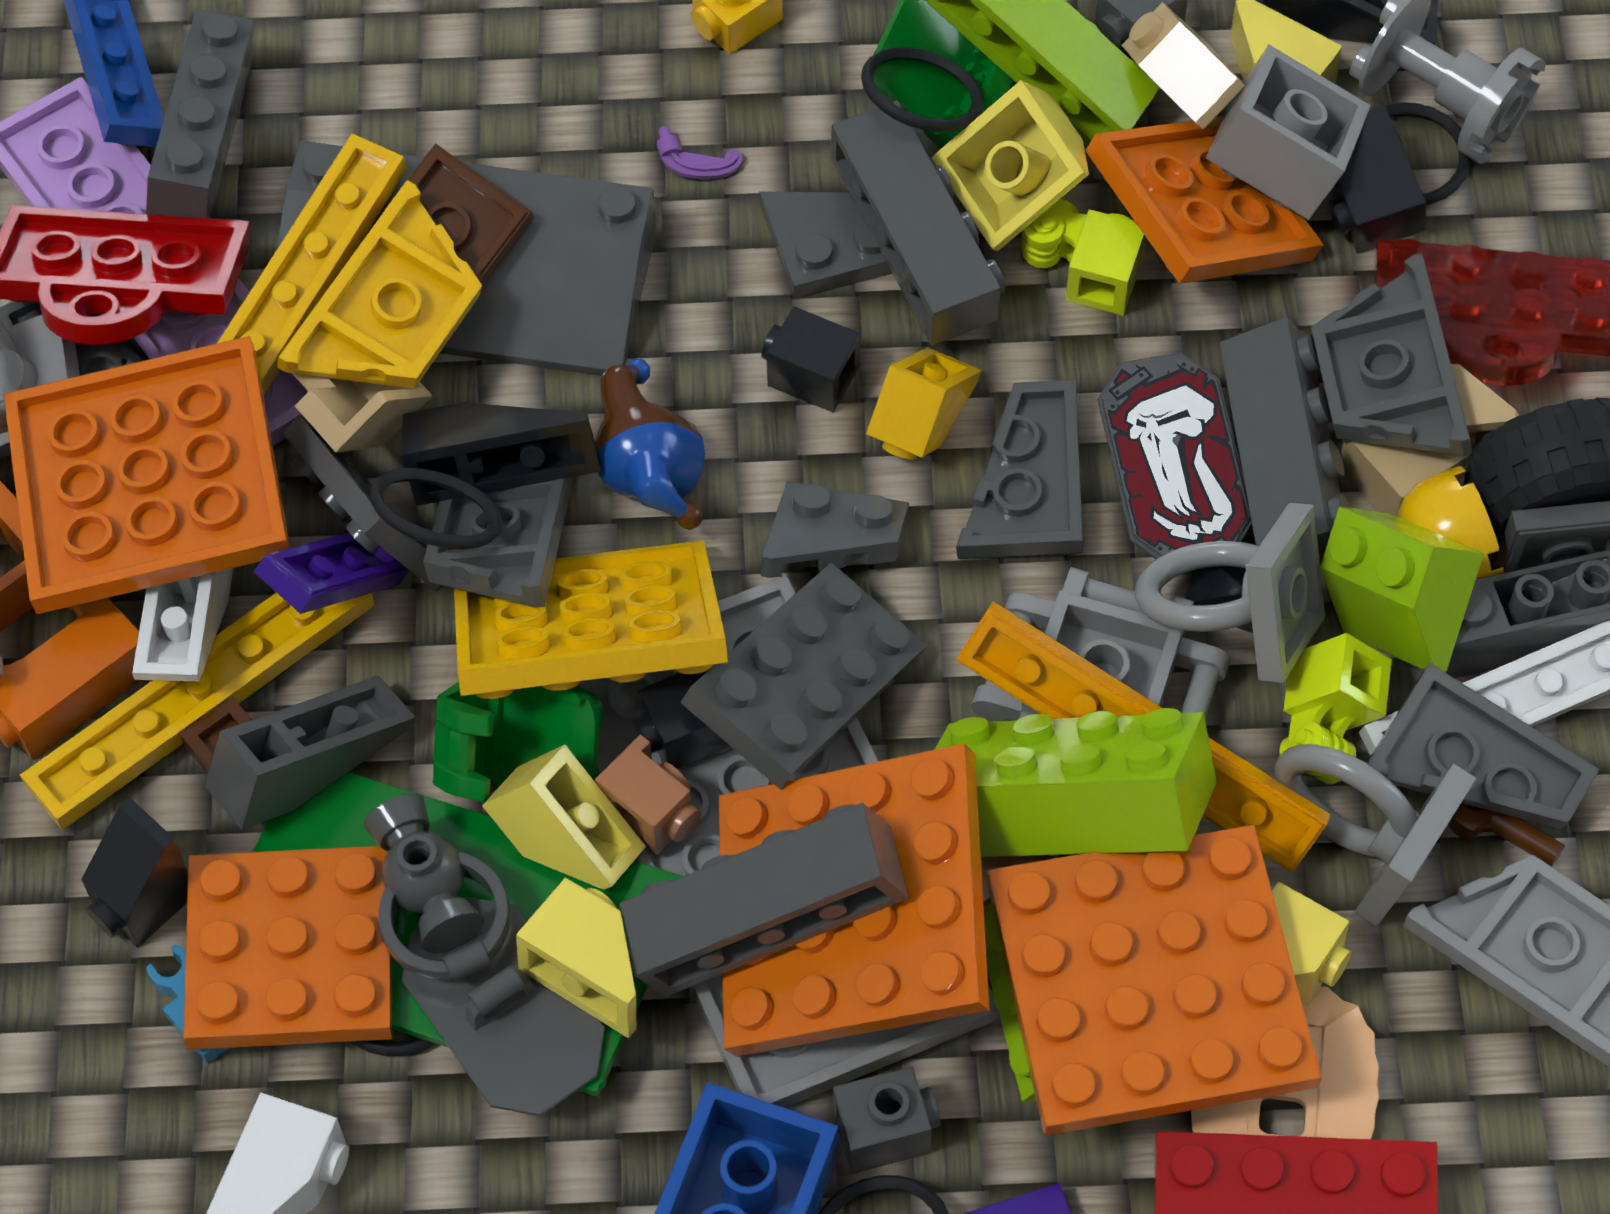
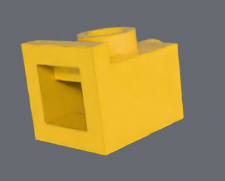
M692 0L693 10L690 13L691 20L700 35L709 41L714 39L730 55L783 20V0Z

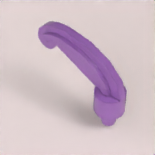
M662 126L659 129L660 139L656 145L661 161L669 171L681 177L698 180L723 178L738 171L742 165V154L738 150L728 151L725 159L683 152L677 135L671 134L670 129L666 126Z

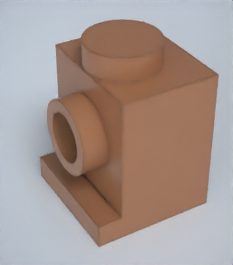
M641 734L595 779V783L646 847L656 855L672 840L678 843L689 836L701 818V811L691 803V786L687 779L673 765L667 762H662L660 765L652 760L650 741Z

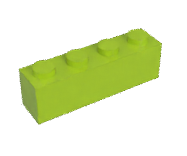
M925 0L1016 83L1023 80L1052 94L1087 147L1095 134L1132 129L1160 89L1135 61L1129 59L1100 32L1095 24L1085 19L1066 0Z

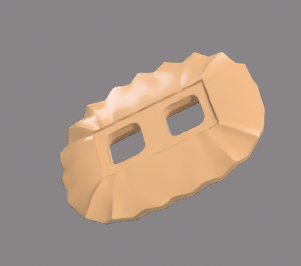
M1320 986L1310 1003L1302 1005L1322 1077L1318 1088L1191 1110L1193 1132L1274 1135L1264 1133L1260 1129L1259 1116L1261 1102L1266 1099L1297 1102L1304 1107V1130L1300 1137L1371 1139L1375 1128V1112L1379 1099L1377 1087L1379 1065L1375 1056V1033L1366 1024L1359 1006L1342 1000L1326 986Z

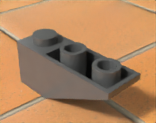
M1610 550L1477 579L1446 674L1453 678L1496 669L1610 619Z

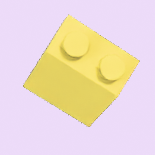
M1023 80L1014 85L931 157L937 166L941 165L945 169L953 191L992 250L999 251L1089 175L1083 139L1053 95Z

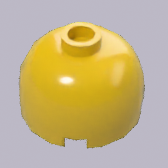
M1462 466L1453 467L1417 483L1403 497L1397 512L1398 517L1484 553L1476 580L1504 573L1503 567L1491 571L1488 554L1499 551L1498 542L1486 508L1474 483L1472 482L1464 486L1459 484L1466 472Z

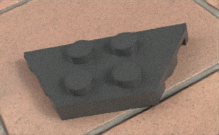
M1415 254L1404 261L1406 271L1381 289L1374 283L1354 296L1352 302L1347 307L1333 311L1311 327L1337 439L1462 456L1473 454L1423 254Z
M574 477L484 493L494 502L500 512L502 527L499 535L491 543L473 549H447L428 544L423 563L429 582L535 608L545 607ZM466 497L440 501L432 531L449 535H477L487 529L489 524L488 516L477 504Z

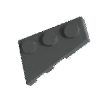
M1076 380L1014 383L992 444L993 452L983 480H979L973 497L974 505L966 528H962L956 545L957 559L1083 553Z

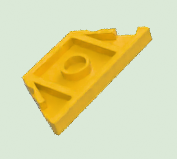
M409 180L404 183L279 355L277 368L286 373L415 389L479 298L482 288L481 283L468 263L456 255L454 242L442 224L436 225L420 202L421 193L415 184Z

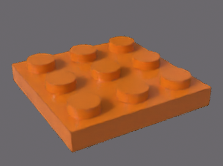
M1224 116L1215 117L1204 129L1194 121L1098 133L1094 135L1085 150L1102 174L1104 180L1110 185L1133 218L1135 224L1144 233L1179 284L1311 262L1324 245L1303 216L1289 208L1286 209L1279 206L1268 195L1241 179L1229 176L1218 165L1206 159Z
M380 846L189 855L183 1035L187 1050L392 1039V956L384 945L379 925V905L385 889L382 869L385 855L388 851L383 850Z

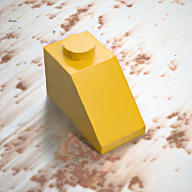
M929 347L890 365L866 434L883 441L882 448L894 456L909 460H915L917 456L923 458L941 447L978 383L982 370Z

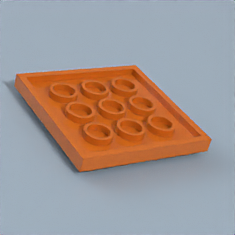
M250 336L3 394L29 598L36 614L260 562L265 554L290 548L257 355Z
M965 743L789 780L781 790L776 785L770 784L719 795L720 856L737 855L761 845L762 841L770 834L783 830H797L823 819L826 812L835 807L857 805L863 802L891 826L909 897L907 900L722 974L725 1050L737 1057L989 1011L975 753Z
M1254 825L1196 834L1188 851L1090 852L988 870L987 886L1044 1136L1319 1087L1322 1077Z

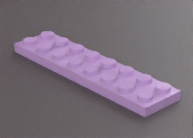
M82 76L0 121V168L29 206L146 214L147 177L151 165L135 145L125 146L103 141L89 88ZM238 278L226 315H196L190 312L164 311L160 320L153 327L131 338L130 341L145 360L217 344L248 296L249 290ZM282 370L279 371L264 395L272 446L286 439L282 432L298 415L305 419L295 405L308 391L292 373H286Z

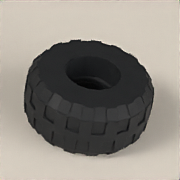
M1597 397L1596 399L1586 400L1581 398L1535 409L1533 412L1506 421L1504 425L1491 430L1483 436L1479 444H1475L1472 449L1473 454H1470L1468 463L1465 466L1464 479L1466 485L1473 482L1477 488L1491 521L1498 545L1501 543L1511 511L1610 501V398Z

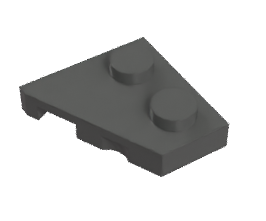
M787 481L762 555L761 576L768 578L781 577L782 564L816 560L819 571H822L830 563L840 569L853 563L870 565L896 561L908 520L909 502L887 499L878 495H864L829 489L815 484H800Z

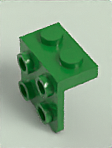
M924 0L898 1L874 52L876 54L881 50L893 47H911L934 52L952 60L963 67L979 85L984 99L981 114L1016 84L1012 78ZM905 59L889 60L879 65L874 71L873 78L878 91L890 102L898 100L902 109L913 114L934 119H954L967 113L971 107V97L967 88L958 79L933 65ZM963 129L949 132L923 131L925 136L942 148Z

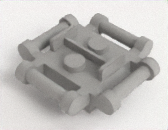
M1071 567L1063 590H1059L1056 602L1026 593H1013L1009 595L1005 609L1035 628L1046 629V635L1160 707L1163 705L1175 666L1189 669L1192 677L1181 713L1204 712L1206 719L1216 684L1226 677L1231 661L1230 656L1215 646L1184 638L1186 630L1170 628L1150 619L1139 608L1135 598V591L1090 579V572ZM1175 596L1174 602L1186 605H1194L1195 602ZM986 680L985 685L978 686L971 704L972 710L977 715L991 721H1004L1006 719L1013 721L1027 715L1040 714L988 680Z

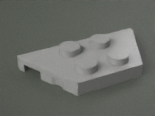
M1531 855L1505 867L1504 871L1496 877H1482L1459 887L1457 895L1427 908L1424 903L1412 908L1406 917L1405 928L1610 1068V906L1536 856Z

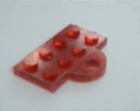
M1377 238L1373 283L1380 289L1406 271L1405 260L1412 255L1422 253L1451 365H1461L1482 383L1514 386L1533 382L1546 375L1553 368L1558 352L1610 357V261H1603L1593 257L1581 259L1542 255L1533 251L1512 252L1483 249L1473 245L1453 246L1424 243L1413 239L1394 240ZM1496 353L1508 358H1496L1488 354Z

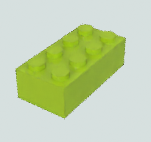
M1173 708L1157 709L1145 715L1115 716L1114 713L1108 711H1096L1080 718L1051 719L1050 716L1045 714H1032L1013 721L988 722L987 719L982 717H968L955 723H949L935 748L940 749L965 743L975 753L981 857L1065 855L1090 852L1188 851L1217 783L1204 712L1181 713Z

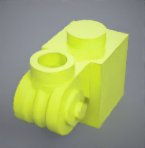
M1059 199L1022 230L1021 253L1023 258L1036 268L1052 267L1061 258H1065L1070 262L1066 301L1124 316L1143 260L1146 236L1135 222L1125 215L1117 213L1106 214L1090 209L1087 215L1079 213L1078 209L1069 201Z
M1348 633L1305 648L1287 676L1283 711L1291 715L1289 737L1283 739L1280 744V755L1288 748L1297 745L1315 744L1334 748L1356 757V748L1354 744L1343 739L1344 733L1347 730L1386 717L1392 659ZM1316 771L1301 772V774L1307 773L1326 784H1335L1341 781Z

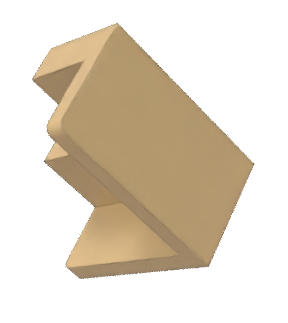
M292 373L308 391L295 407L335 452L383 447L402 428L403 414L419 411L432 397L421 382L413 389Z

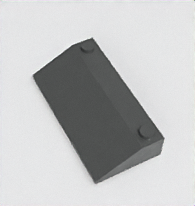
M300 140L285 191L277 249L343 146ZM399 154L404 156L408 169L374 223L424 157ZM464 163L529 209L535 218L482 286L479 298L440 353L600 376L611 366L625 365L657 231L653 188Z

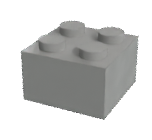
M1268 45L1244 79L1243 84L1245 86L1232 99L1206 159L1218 165L1229 176L1241 179L1268 195L1279 206L1286 209L1289 208L1309 220L1344 173L1371 105L1273 46Z

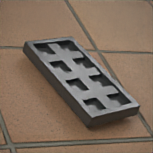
M830 563L727 654L728 663L714 665L689 688L680 703L781 790L789 780L793 779L919 658L927 644L834 564Z

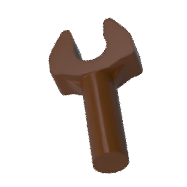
M1463 803L1459 805L1448 823L1453 833L1465 841H1471L1475 836L1484 832H1494L1528 854L1536 856L1551 867L1556 863L1565 848L1564 844L1521 818L1487 809L1472 810Z

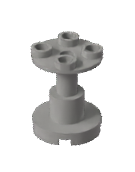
M1389 0L1379 19V22L1384 26L1372 46L1366 44L1362 47L1350 67L1349 74L1359 80V91L1366 96L1373 95L1390 80L1399 67L1405 69L1437 89L1434 98L1436 103L1465 119L1458 138V151L1479 164L1486 163L1494 156L1492 153L1493 148L1488 145L1494 138L1506 143L1530 108L1540 87L1539 83L1530 78L1532 73L1537 76L1541 71L1545 72V60L1524 48H1518L1513 51L1498 68L1468 50L1454 57L1419 36L1428 16L1431 0Z

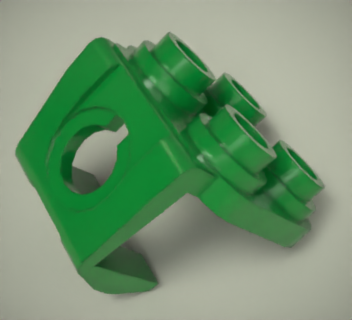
M457 682L437 696L433 785L457 797L486 802L490 796V779L483 775L492 777L493 782L499 788L518 766L564 744L595 781L600 775L598 748L600 725L604 718L602 702L594 693L586 691L578 685L560 691L547 690L542 686L515 689L513 693L505 697L484 699L476 696V694L461 696L459 682Z

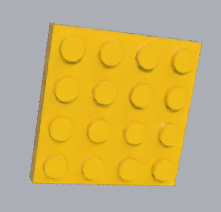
M704 540L556 558L545 607L535 608L454 588L457 673L461 696L476 694L480 698L496 699L510 695L515 689L542 686L547 690L560 691L573 688L585 680L609 678L615 682H632L645 677L649 672L674 669L683 674H696L709 670L713 664L728 663L726 638Z

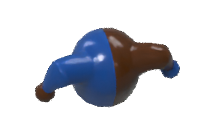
M632 359L627 365L609 367L601 378L604 420L594 436L601 466V472H597L599 477L609 489L619 495L638 498L644 506L675 516L677 523L687 530L697 528L703 521L702 509L694 503H685L682 499L695 487L702 473L705 459L703 437L694 424L658 404L649 403L643 397L637 384L643 385L650 377V366L644 359Z

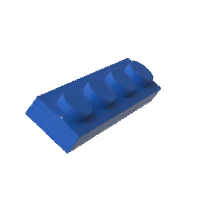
M63 0L103 141L125 146L156 147L164 116L129 1Z

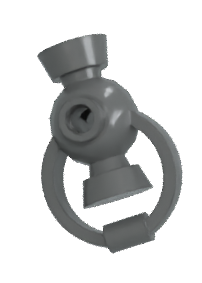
M413 793L399 795L378 805L368 814L364 821V829L383 850L388 851L385 855L382 869L385 889L379 905L381 937L391 956L407 971L423 978L435 980L452 979L455 982L491 965L490 960L504 944L509 931L511 918L509 897L502 882L488 865L471 855L459 852L448 838L436 832H428L430 823L423 796ZM464 877L477 881L492 894L495 899L496 911L492 928L482 943L480 940L475 941L442 957L443 961L429 960L413 954L401 944L396 936V917L399 908H402L412 914H423L419 920V930L424 951L439 953L454 949L473 938L484 925V917L466 899L457 898L462 891Z

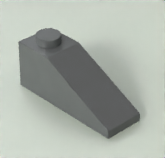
M377 675L220 731L205 787L238 827L243 830L296 810L413 727L416 717L381 677Z

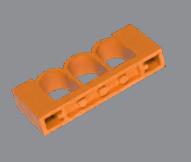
M1 481L0 538L3 537L24 561L0 578V632L33 608L29 598L17 498ZM109 598L67 607L77 618L24 658L10 665H3L4 676H0V741L7 748H10L17 742L32 760H35L141 681L135 680L132 674L139 630Z

